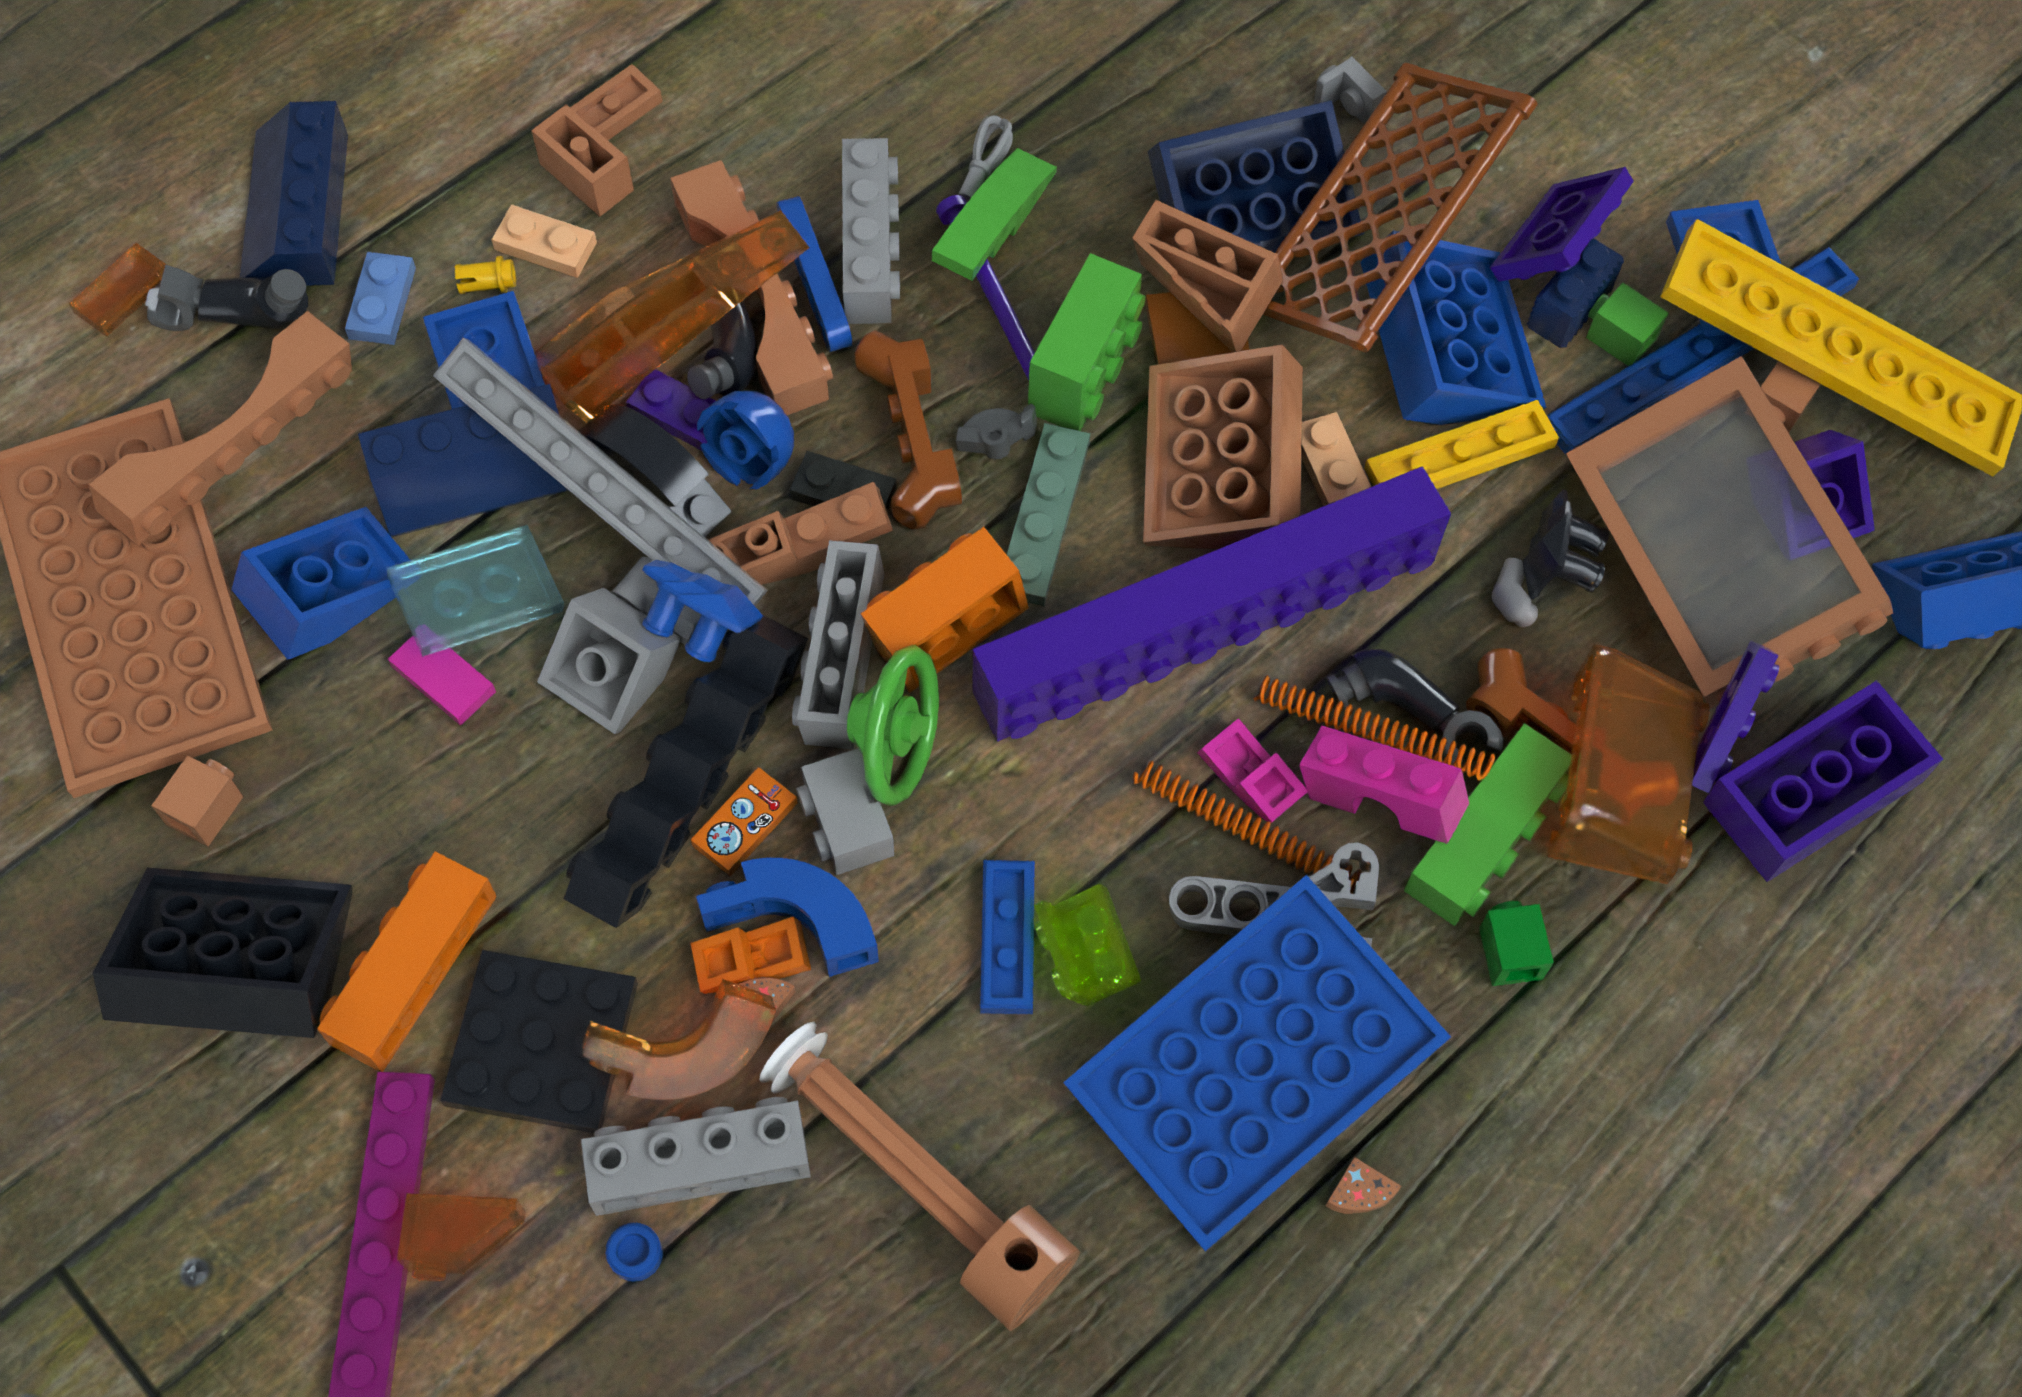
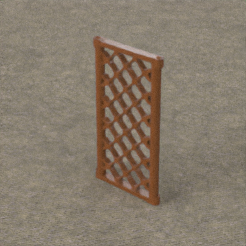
M1403 63L1393 77L1394 83L1276 250L1275 253L1279 257L1283 281L1275 294L1285 291L1286 303L1282 305L1270 301L1263 315L1368 353L1378 338L1376 333L1522 120H1528L1537 107L1538 103L1532 96L1420 68L1417 65ZM1414 84L1430 88V90L1419 95H1412L1410 91ZM1453 94L1467 99L1455 105H1450L1448 96ZM1437 98H1442L1443 108L1440 111L1427 117L1419 118L1418 108L1421 105ZM1490 104L1507 110L1505 113L1499 112L1486 115L1485 105ZM1473 108H1479L1480 118L1477 121L1461 128H1455L1454 119L1457 115ZM1412 112L1413 120L1408 125L1394 131H1388L1385 127L1394 113ZM1448 121L1449 131L1446 134L1427 142L1424 140L1423 132L1425 129L1440 122ZM1480 131L1487 133L1488 138L1480 150L1472 149L1461 152L1460 142L1462 139ZM1412 134H1417L1418 144L1414 148L1394 154L1393 144L1396 141ZM1449 144L1454 145L1455 154L1453 157L1435 165H1430L1429 155L1431 152ZM1387 148L1388 156L1386 159L1369 167L1362 166L1361 160L1369 149ZM1418 157L1423 158L1424 167L1420 171L1404 178L1399 177L1398 168L1402 164ZM1454 168L1461 169L1463 174L1454 187L1447 186L1436 189L1434 180L1439 174ZM1387 170H1392L1393 180L1389 184L1369 191L1368 180L1371 177ZM1428 181L1430 190L1426 195L1405 202L1404 191L1408 187ZM1361 183L1363 191L1360 196L1344 203L1337 202L1335 198L1344 185ZM1397 193L1399 202L1396 207L1377 215L1374 214L1373 204L1377 200ZM1428 205H1435L1438 211L1429 224L1410 225L1409 216L1412 212ZM1366 206L1368 216L1365 220L1349 227H1344L1343 216L1346 213ZM1399 217L1403 218L1404 228L1402 231L1380 239L1378 229L1382 224ZM1336 219L1337 229L1334 233L1313 240L1310 234L1319 221ZM1367 230H1372L1373 241L1369 245L1351 252L1349 251L1348 240L1351 237ZM1340 242L1342 254L1335 259L1319 264L1318 252ZM1403 242L1410 243L1412 248L1402 262L1393 261L1385 263V250ZM1377 254L1378 266L1375 269L1354 276L1353 265L1356 261ZM1311 256L1312 265L1308 270L1293 276L1286 274L1285 270L1294 257ZM1341 267H1346V280L1324 289L1323 276ZM1315 279L1316 291L1312 295L1293 301V288ZM1377 279L1384 280L1386 286L1377 299L1359 300L1358 290L1361 286ZM1351 291L1353 301L1350 306L1334 313L1328 312L1327 303L1331 298ZM1315 304H1320L1322 314L1320 317H1316L1301 310ZM1353 316H1357L1360 321L1356 330L1336 324Z

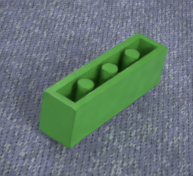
M1524 723L1493 764L1487 776L1480 781L1468 797L1469 805L1448 844L1435 841L1411 873L1404 892L1453 926H1456L1465 912L1474 917L1491 893L1484 886L1493 874L1501 879L1505 876L1519 855L1512 848L1521 836L1528 841L1533 838L1547 817L1540 810L1549 799L1557 804L1574 781L1567 773L1576 757Z

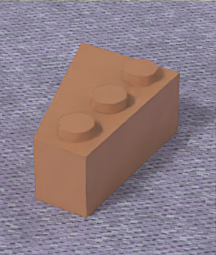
M1155 200L1132 237L1140 264L1231 352L1241 351L1283 281L1278 254Z

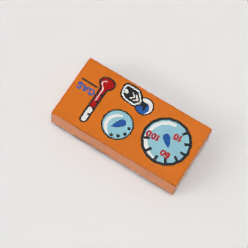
M758 767L691 838V844L696 850L731 876L741 866V862L745 861L798 804L797 796Z

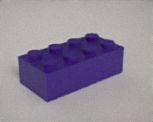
M1876 680L1719 778L1703 803L1764 880L1768 882L1922 784L1942 762L1943 758Z

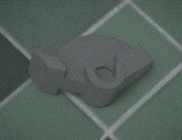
M1029 404L1020 414L1003 408L986 409L975 414L963 427H958L955 440L957 450L985 453L991 459L1004 458L1009 454L1012 444L1021 438L1027 441L1035 435L1037 428L1035 406Z

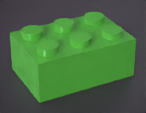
M1089 254L1030 361L1028 405L1033 404L1035 406L1038 418L1060 427L1081 431L1087 418L1090 420L1096 418L1103 403L1104 394L1101 392L1106 382L1113 384L1116 381L1123 364V357L1120 356L1126 346L1134 347L1142 329L1143 322L1137 320L1146 298L1145 295L1140 294L1141 273L1094 254Z

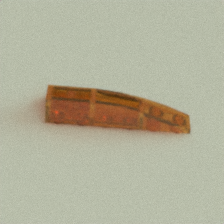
M780 210L608 293L535 351L539 370L562 403L587 423L604 406L616 401L810 247Z

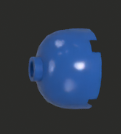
M734 391L722 397L702 411L697 422V432L703 428V434L708 441L706 444L700 445L704 456L716 472L736 486L740 484V479L748 484H753L750 489H759L768 484L785 468L793 452L794 431L788 416L774 400L757 391Z

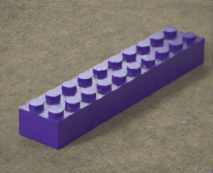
M1423 466L974 648L972 692L997 742L1010 736L1012 739L1022 738L1032 733L1043 722L1053 718L1058 720L1068 719L1079 713L1084 705L1102 699V701L1116 699L1123 695L1130 686L1145 680L1149 683L1159 681L1168 676L1178 666L1190 661L1192 664L1205 662L1212 658L1219 649L1234 643L1236 646L1246 645L1258 638L1267 629L1277 625L1281 628L1289 627L1300 621L1308 612L1320 607L1324 610L1335 608L1342 604L1349 595L1364 589L1367 592L1376 591L1388 584L1395 576L1407 571L1410 574H1416L1427 569L1435 561L1451 512Z

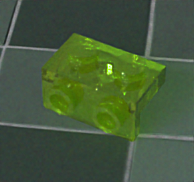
M1099 883L1055 905L1045 900L1034 905L1039 921L1035 922L1036 933L1042 945L1051 952L1056 968L1052 969V978L1056 988L1063 997H1067L1069 1000L1087 1007L1142 981L1107 887Z

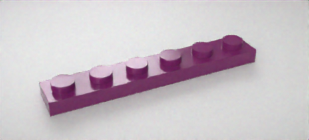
M377 1072L328 1397H390L435 1084V1079L431 1074Z

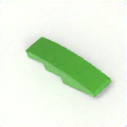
M1017 148L994 170L959 212L933 248L932 261L973 281L989 256L994 258L1009 234L1012 236L1016 234L1056 174L1057 167Z

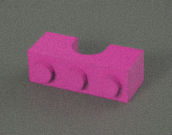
M1321 726L1299 764L1311 800L1355 814L1363 798L1368 797L1390 808L1397 816L1401 829L1446 844L1450 841L1469 805L1461 768L1325 726Z

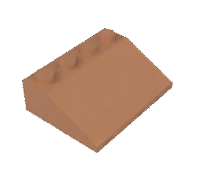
M1282 344L1149 366L1143 543L1145 545L1220 549L1300 516L1303 367Z

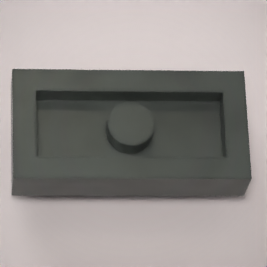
M806 451L789 489L790 499L816 506L874 482L881 493L887 511L890 506L891 497L897 489V481L893 477Z

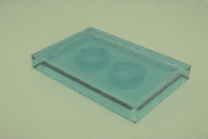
M528 525L387 567V578L422 657L564 611L562 597Z

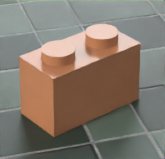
M564 105L531 130L540 165L598 216L601 217L634 191L627 156L569 106Z

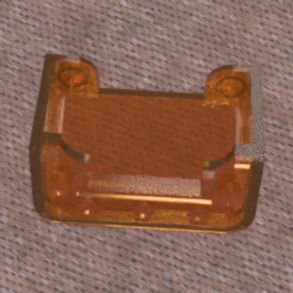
M1594 644L1574 677L1571 700L1576 701L1573 712H1577L1578 715L1567 789L1559 804V811H1561L1560 825L1562 828L1559 832L1554 830L1551 832L1547 857L1668 884L1675 876L1678 868H1687L1692 853V840L1686 838L1698 735L1706 727L1710 706L1708 703L1703 702V696L1700 691L1615 648Z

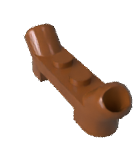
M874 330L867 333L859 342L855 351V363L859 372L892 389L893 394L887 395V403L892 423L900 422L903 434L897 435L900 458L902 463L910 462L912 467L908 476L891 497L890 506L893 516L899 523L910 529H923L938 509L962 504L959 476L952 448L933 452L918 396L931 393V367L923 339L918 338L898 342L880 331Z
M1497 648L1488 651L1477 662L1480 687L1466 701L1467 711H1478L1489 716L1500 729L1503 739L1513 728L1519 731L1525 723L1576 757L1569 770L1591 786L1582 803L1611 824L1625 827L1630 824L1641 809L1665 808L1673 800L1676 792V780L1672 767L1664 760L1626 762L1612 752L1600 736L1592 732H1585L1568 719L1567 714L1561 707L1552 702H1545L1527 688L1521 654L1511 648Z

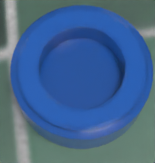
M641 1223L622 1225L611 1234L606 1244L607 1262L612 1271L623 1280L636 1282L647 1279L656 1272L661 1264L663 1257L661 1242L657 1234L647 1225Z

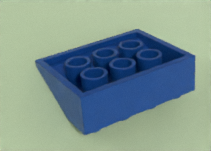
M1392 231L1388 236L1396 234L1398 231ZM1440 240L1380 327V337L1404 420L1436 425L1476 421L1535 400L1539 401L1543 410L1546 408L1509 280L1499 282L1490 268L1500 255V252ZM1403 242L1385 250V263L1393 261L1402 262L1412 248L1410 243ZM1377 254L1368 256L1360 262L1363 273L1371 271L1378 266ZM1377 279L1366 284L1370 299H1377L1385 288L1386 284L1383 279Z

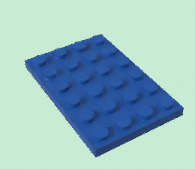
M1306 875L1063 1083L1206 1252L1445 1044L1451 1036Z

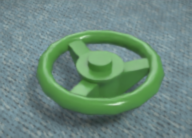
M916 645L907 646L895 651L883 667L877 684L866 693H858L855 696L847 718L848 738L852 743H856L863 755L865 780L872 797L889 807L908 799L920 782L931 755L937 729L939 708L937 671L931 655ZM911 666H914L919 679L920 711L917 701L913 696H903L907 669ZM914 743L904 771L898 780L890 785L894 755L904 757Z

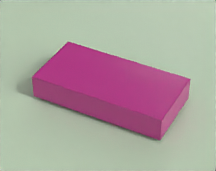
M425 626L421 627L388 658L393 669L460 726L496 693L494 685Z

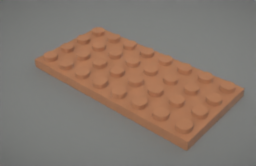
M170 398L0 451V539L67 791L73 798L182 762L187 755L194 758L273 731L203 499L196 504L187 505L171 519L169 525L161 533L149 536L139 545L134 543L95 510L88 484L123 456L132 453L152 452L185 443L176 410Z

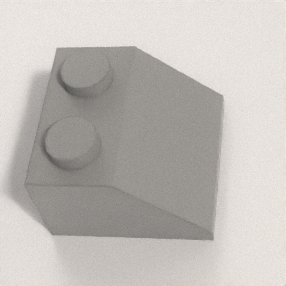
M601 588L571 599L537 682L612 733L617 734L621 732L662 683L682 638L674 633L668 638L651 633L642 624L643 619L647 615L607 589Z

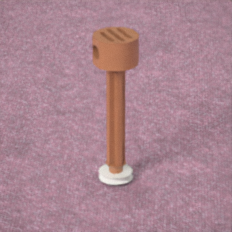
M815 1022L806 1023L794 1031L768 1059L760 1074V1081L762 1083L772 1081L771 1092L774 1094L782 1092L796 1082L799 1096L803 1095L975 1255L962 1274L960 1284L1010 1331L1020 1326L1058 1287L1077 1261L1080 1251L1030 1205L1021 1208L1004 1223L831 1063L832 1060L830 1058H818L827 1043L828 1035L826 1032L815 1034L817 1026ZM1022 1264L1029 1267L1030 1269L1025 1271H1017L1012 1269L1010 1266Z

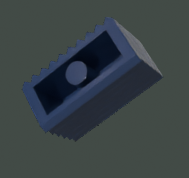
M1594 238L1590 240L1581 252L1578 263L1564 272H1557L1537 295L1534 302L1535 305L1532 307L1533 310L1528 318L1529 321L1526 323L1529 329L1559 348H1566L1568 342L1572 341L1573 336L1577 335L1578 330L1582 329L1583 324L1587 323L1588 314L1599 297L1604 293L1608 295V293L1612 292L1624 262L1623 256Z

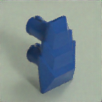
M654 560L644 565L642 569L646 575L656 581L659 588L646 618L643 619V626L655 635L668 638L670 635L672 636L674 627L685 605L700 613L699 621L689 642L684 647L688 654L704 662L715 660L717 650L727 629L738 634L759 622L763 617L736 585L721 583L707 574L690 572L674 563Z

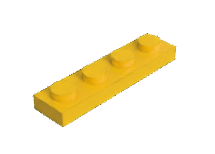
M1535 400L1366 460L1364 470L1372 485L1375 486L1423 466L1436 489L1555 448L1559 437L1539 401Z

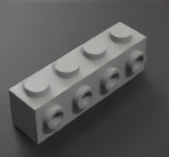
M888 138L842 139L844 313L848 324L892 323L891 299H900L899 271H891V261L899 260V232L890 233V222H899L898 194H890V185H898V157H889Z
M829 540L826 561L819 565L817 575V590L820 592L817 607H812L809 618V634L812 636L809 651H804L801 660L803 686L801 696H796L794 699L792 710L793 725L799 726L805 745L854 749L855 743L849 740L847 734V718L853 699L858 693H864L872 639L860 613L867 609L869 602L880 594L882 590L884 568L878 544Z
M772 1097L758 1101L755 1104L756 1108L734 1112L732 1107H715L704 1111L702 1118L681 1121L680 1117L665 1116L651 1120L646 1128L627 1131V1128L624 1126H609L596 1130L594 1137L581 1139L589 1205L595 1215L599 1216L811 1177L798 1100L788 1102L785 1097Z

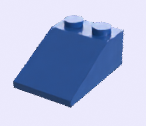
M363 507L242 551L231 590L286 659L289 660L331 643L421 581L423 574L367 507Z

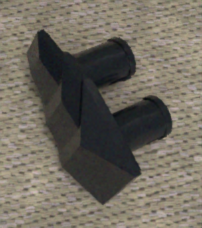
M1564 489L1560 491L1542 512L1538 531L1531 538L1529 553L1522 561L1528 595L1532 600L1540 595V592L1555 576L1577 585L1589 593L1594 592L1604 576L1605 565L1603 563L1595 562L1568 550V545L1582 550L1592 557H1598L1599 552H1602L1607 544L1609 529L1597 526L1573 515L1570 502H1568L1567 491Z

